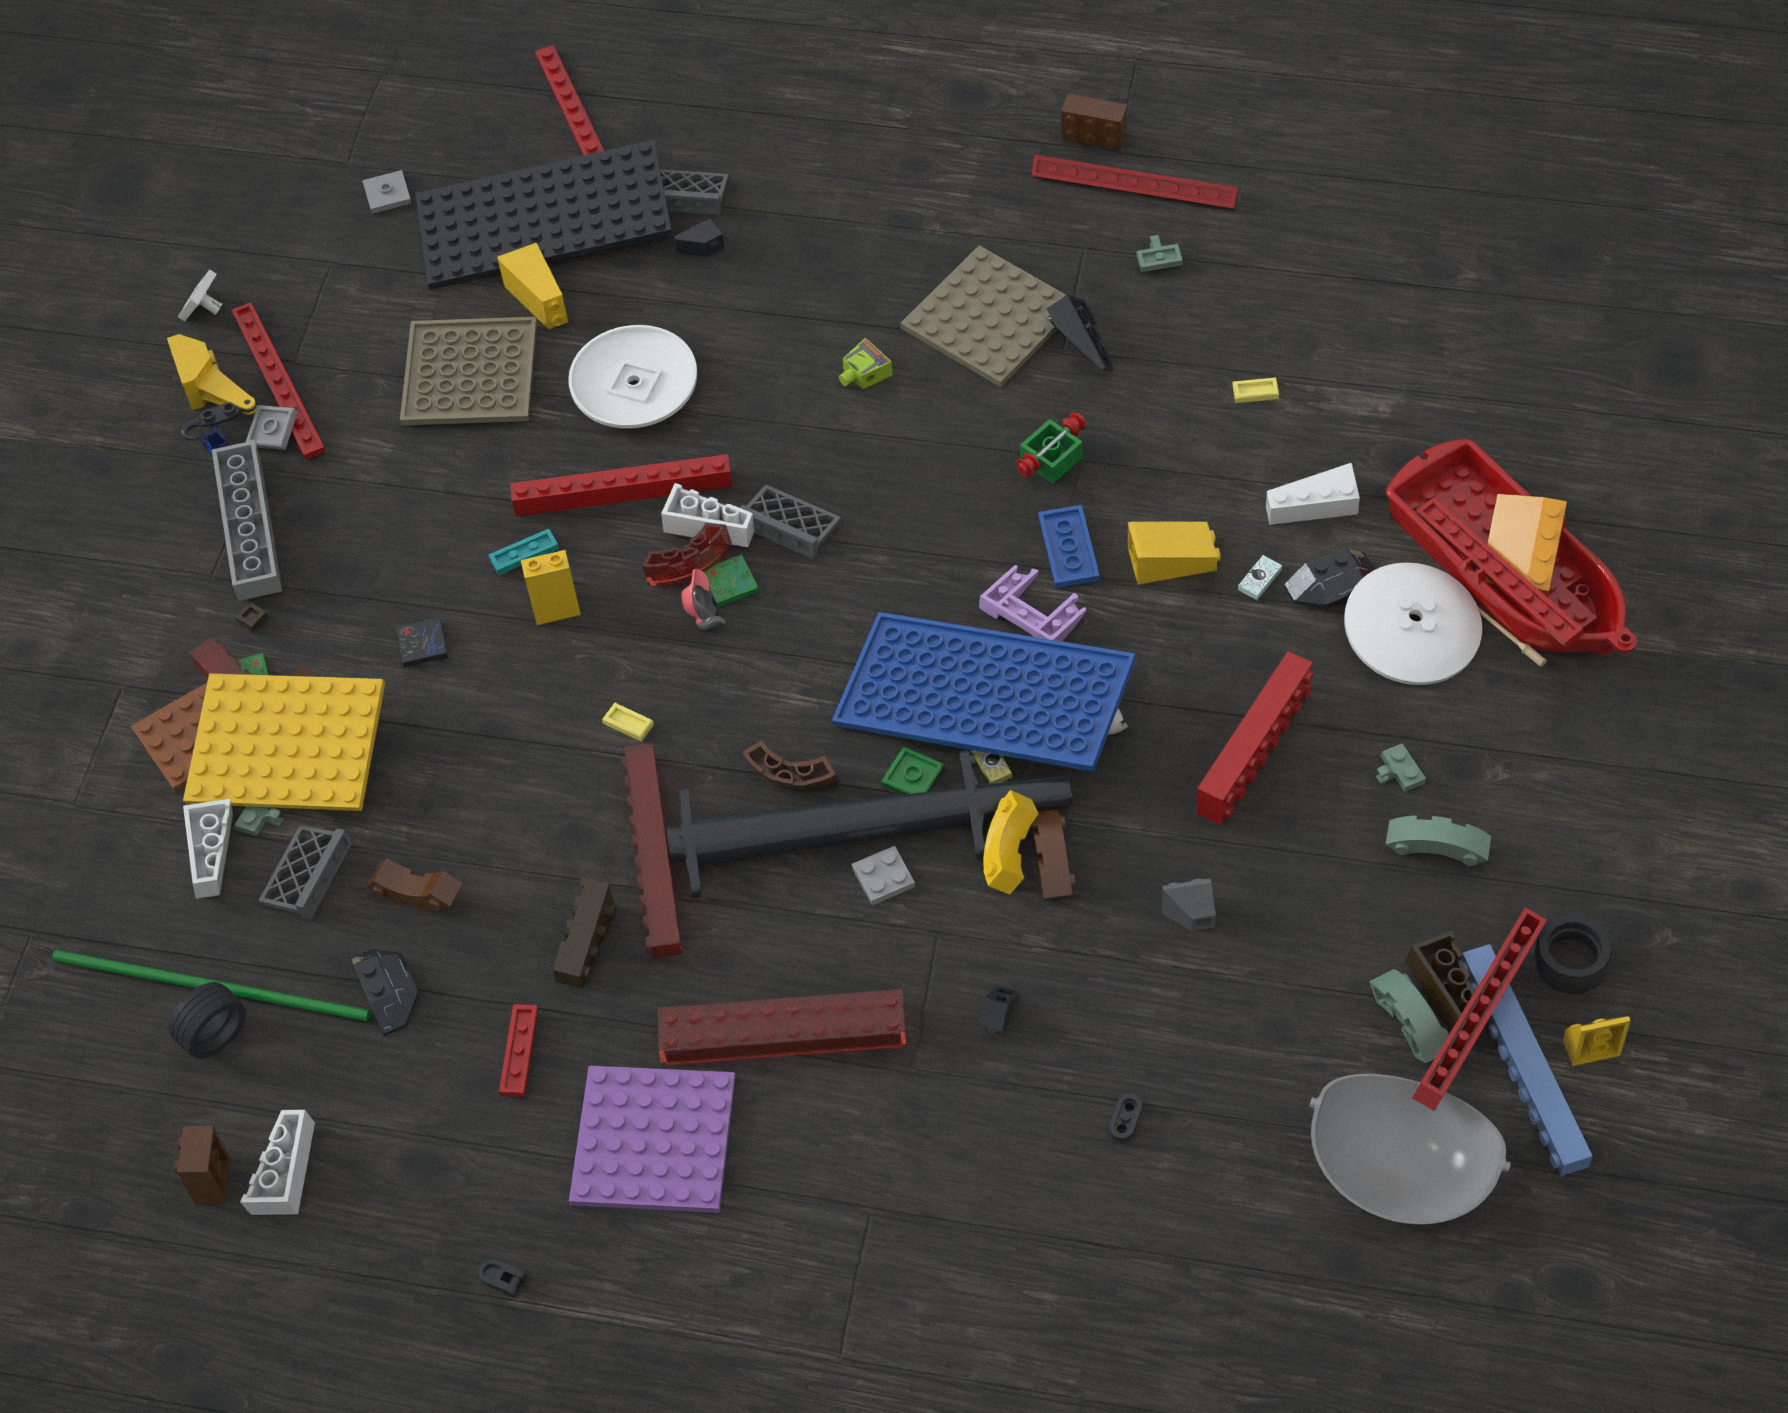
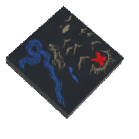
M440 617L396 627L403 667L448 657Z

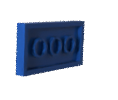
M1082 505L1038 512V519L1055 588L1100 581Z

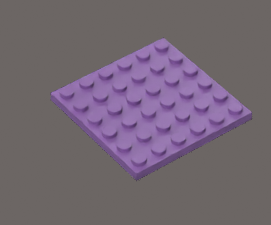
M589 1066L569 1196L570 1205L720 1213L736 1079L735 1072Z

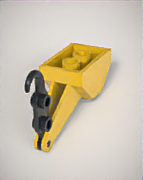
M180 334L167 338L192 410L205 407L208 401L220 405L206 409L196 418L187 421L181 429V435L184 439L188 441L198 440V436H190L188 434V431L192 428L199 426L213 427L236 419L240 413L250 415L256 412L257 405L254 398L220 372L217 363L212 364L216 360L213 351L207 350L205 342Z

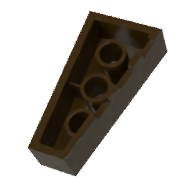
M582 877L580 886L583 888L581 897L576 896L573 904L575 907L574 919H568L565 936L567 941H561L553 966L556 982L583 988L586 980L591 978L592 964L594 959L597 960L599 958L600 944L602 939L605 940L607 938L608 924L610 919H614L617 911L609 883Z
M1453 930L1412 945L1405 960L1450 1031H1452L1475 992L1469 981V972L1463 965L1460 948H1457L1455 943L1456 937Z

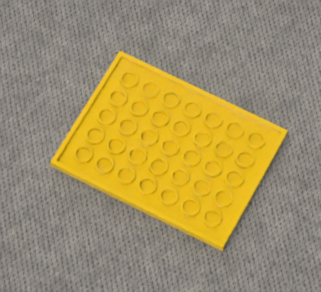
M209 674L183 801L186 804H199L231 799L232 806L362 811L385 687L384 680Z

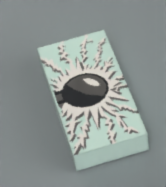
M1263 555L1238 585V590L1258 600L1280 573L1282 565Z

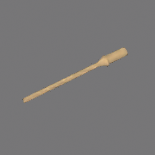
M1478 607L1480 615L1516 643L1522 650V654L1527 655L1540 667L1545 665L1547 660L1535 651L1530 644L1527 645L1519 641Z

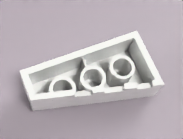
M1352 463L1268 490L1266 510L1269 524L1358 514L1360 497Z
M677 483L674 484L661 513L663 531L666 533L744 547L749 546L754 534L753 513L730 504H720L718 499L713 497L707 499L700 496L699 492L695 490H684L682 485Z
M231 799L183 806L196 899L220 895L233 818Z
M281 1110L269 1137L270 1143L259 1159L261 1163L258 1170L249 1181V1190L240 1201L251 1215L298 1214L315 1122L305 1110Z

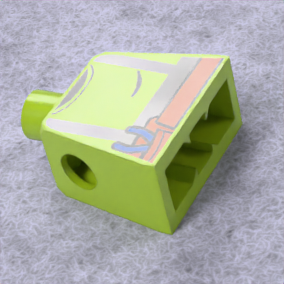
M865 338L843 358L844 372L838 377L844 386L854 381L860 388L865 389L892 376V362Z

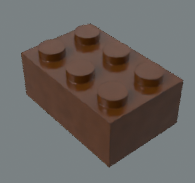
M1068 93L1061 110L1062 140L1121 151L1127 135V104Z
M183 1126L182 1136L178 1138L180 1155L179 1159L175 1161L176 1174L181 1178L182 1185H185L187 1193L191 1196L195 1205L225 1204L231 1158L214 1126Z

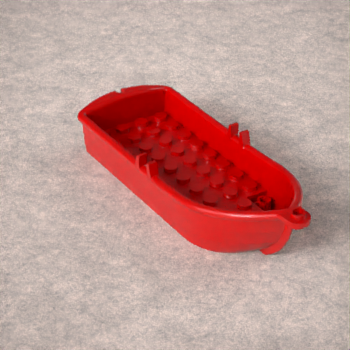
M1470 439L1453 440L1423 451L1425 460L1421 459L1419 455L1414 457L1401 468L1387 486L1386 495L1390 499L1391 518L1450 576L1459 581L1468 590L1473 599L1503 628L1522 643L1530 644L1533 649L1544 652H1590L1599 655L1610 654L1615 650L1622 653H1630L1636 648V636L1625 627L1626 604L1619 583L1609 568L1566 529L1565 517L1549 596H1545L1583 628L1584 634L1567 648L1502 590L1486 582L1484 568L1478 570L1472 565V557L1468 559L1463 557L1417 514V510L1434 497L1488 544L1497 495L1531 496L1474 441Z

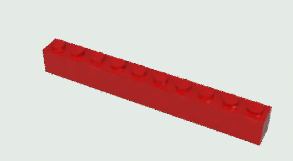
M728 454L510 483L511 500L515 516L665 497L670 495L675 483L682 485L684 490L690 491L692 489L697 492L733 487Z
M1524 908L1412 1097L1414 1100L1433 1111L1436 1110L1547 920Z

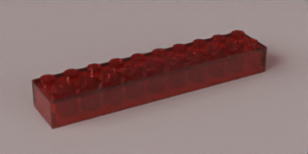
M902 989L658 1008V1047L662 1065L907 1046Z

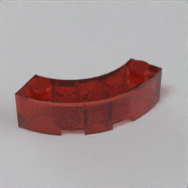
M705 523L698 534L690 539V544L681 549L674 547L660 551H649L642 565L648 585L666 586L691 579L693 569L705 572L714 566L732 545L726 524Z

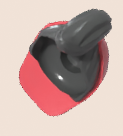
M693 569L691 584L681 593L684 610L687 614L695 617L696 624L701 630H708L719 624H725L724 618L715 616L716 607L712 602V593L709 591L708 577L703 571Z

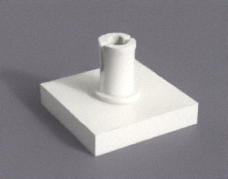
M209 270L202 278L178 315L180 319L186 321L199 304L216 315L222 303L207 295L206 292L217 275L216 273Z

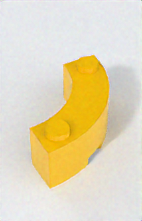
M1012 790L999 802L984 848V874L988 886L1009 895L1024 879L1021 869V854L1018 853L1020 840L1025 839L1031 824L1038 815L1032 799Z

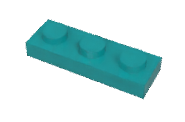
M547 529L489 554V559L497 574L501 575L522 566L521 560L549 554L558 550L559 547L550 529Z

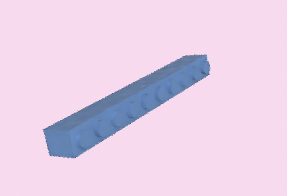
M1490 944L1462 953L1463 965L1469 972V981L1475 991L1496 957ZM1509 984L1487 1021L1490 1036L1492 1039L1497 1040L1500 1057L1503 1061H1507L1510 1078L1513 1082L1516 1081L1519 1087L1520 1099L1529 1108L1530 1120L1533 1125H1537L1540 1131V1141L1544 1147L1547 1146L1550 1152L1549 1158L1553 1168H1557L1561 1176L1590 1167L1592 1154Z

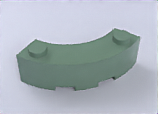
M1405 816L1389 820L1386 845L1401 856L1411 853H1433L1454 858L1468 866H1474L1488 861L1491 836L1470 824H1466L1465 827L1451 823L1452 819L1432 816V820H1417V816Z
M1393 969L1369 981L1376 1002L1392 1017L1396 1015L1399 1021L1403 1023L1404 1026L1401 1030L1412 1049L1414 1057L1424 1063L1435 1059L1449 1034L1445 1028H1441L1433 1011L1420 992L1411 983L1408 975L1405 973L1401 974Z

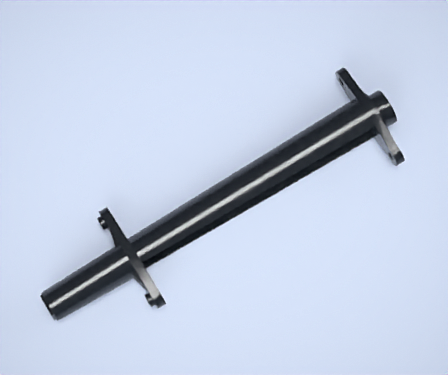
M966 749L959 750L964 788L693 819L689 787L679 788L681 824L667 826L671 863L686 862L692 898L702 897L699 865L963 824L970 825L975 859H984L986 839L983 840L984 821L993 820L1000 800L1010 790L1032 799L1037 811L1070 808L1072 806V792L1069 775L979 784L972 770L975 767L974 753L969 754V750Z

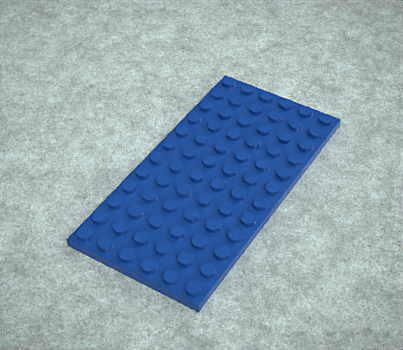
M878 612L832 718V723L834 726L1094 772L1136 662V655L1130 652Z

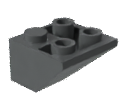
M1197 878L1190 882H1173L1162 886L1163 915L1190 931L1214 928L1216 913L1211 879Z

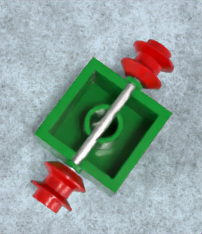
M1071 412L1069 419L1064 418L1062 420L1064 428L1051 419L1045 422L1020 445L1021 459H1018L1016 462L1018 472L1022 476L1032 477L1034 470L1052 484L1059 480L1083 458L1082 441L1075 436L1079 435V430L1083 431L1086 429L1084 417L1079 413Z

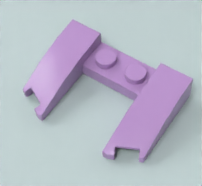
M1014 565L980 596L979 608L995 619L1003 616L1033 635V637L1063 641L1086 613L1085 607L1078 610L1074 604L1079 599L1075 593L1048 617L1018 599L1038 576V570L1032 568L1031 573L1028 575L1017 573V565Z

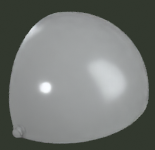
M1382 1074L1348 1075L1328 1083L1322 1089L1317 1099L1312 1097L1309 1107L1314 1108L1311 1125L1314 1154L1320 1168L1330 1183L1344 1197L1365 1211L1388 1220L1408 1224L1445 1222L1462 1216L1476 1208L1491 1193L1500 1174L1503 1171L1508 1173L1511 1163L1505 1159L1506 1146L1502 1135L1490 1120L1461 1099L1446 1092L1436 1110L1433 1111L1412 1098L1421 1082Z

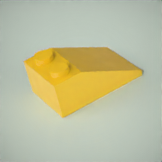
M1629 1016L1608 1020L1597 1019L1590 1024H1574L1565 1029L1563 1042L1572 1066L1621 1056L1630 1024Z

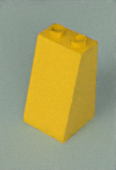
M537 243L497 257L505 288L548 329L568 322L562 293Z
M1128 522V551L1138 585L1217 571V561L1221 560L1219 548L1214 547L1215 534L1213 530H1209L1207 522Z
M565 550L521 560L537 625L581 615Z

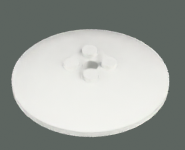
M647 325L618 327L598 335L578 352L569 371L570 392L577 407L592 420L615 428H640L667 419L680 410L689 400L697 381L696 361L688 345L678 336L667 330ZM635 380L639 381L636 385L629 384Z
M1396 563L1372 571L1354 587L1345 608L1344 623L1346 635L1357 656L1376 673L1404 684L1428 685L1454 677L1472 661L1482 637L1481 615L1475 600L1468 590L1449 574L1424 564ZM1416 614L1421 620L1416 622L1411 620L1409 616Z

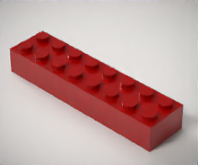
M1287 651L1197 788V814L1220 825L1223 824L1226 818L1230 819L1235 810L1234 805L1245 796L1247 785L1255 781L1258 768L1266 764L1271 748L1275 749L1277 747L1282 731L1286 732L1288 730L1293 714L1297 715L1299 713L1302 700L1310 696L1313 689L1311 685L1314 677L1312 672L1313 662Z

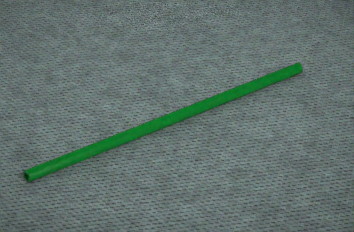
M55 950L52 956L55 962L190 988H197L208 982H219L227 987L236 997L366 1022L369 1021L371 1016V1010L77 953Z

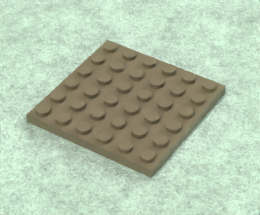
M979 245L900 325L904 331L1002 387L1058 330L1048 318L1049 313L1046 308L1066 294Z
M512 317L411 321L400 413L401 425L529 421L537 318Z

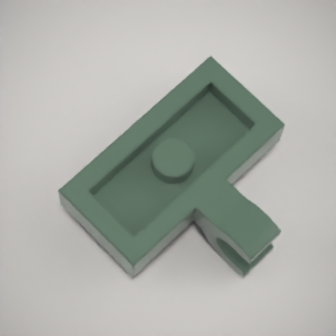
M1158 235L1150 236V249L1137 251V260L1141 272L1181 266L1183 262L1178 244L1161 247Z
M1402 743L1382 751L1381 758L1386 765L1377 769L1379 774L1376 775V778L1380 784L1395 778L1404 792L1425 784V776Z
M245 807L235 823V827L238 831L257 837L265 822L280 827L284 818L279 816L281 811L271 807Z

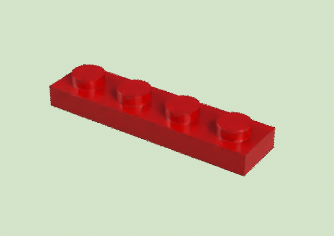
M513 1004L499 1089L500 1096L525 1097L539 1011L537 1005Z

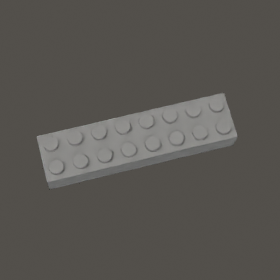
M255 440L213 449L212 455L232 586L238 601L282 592L261 458Z

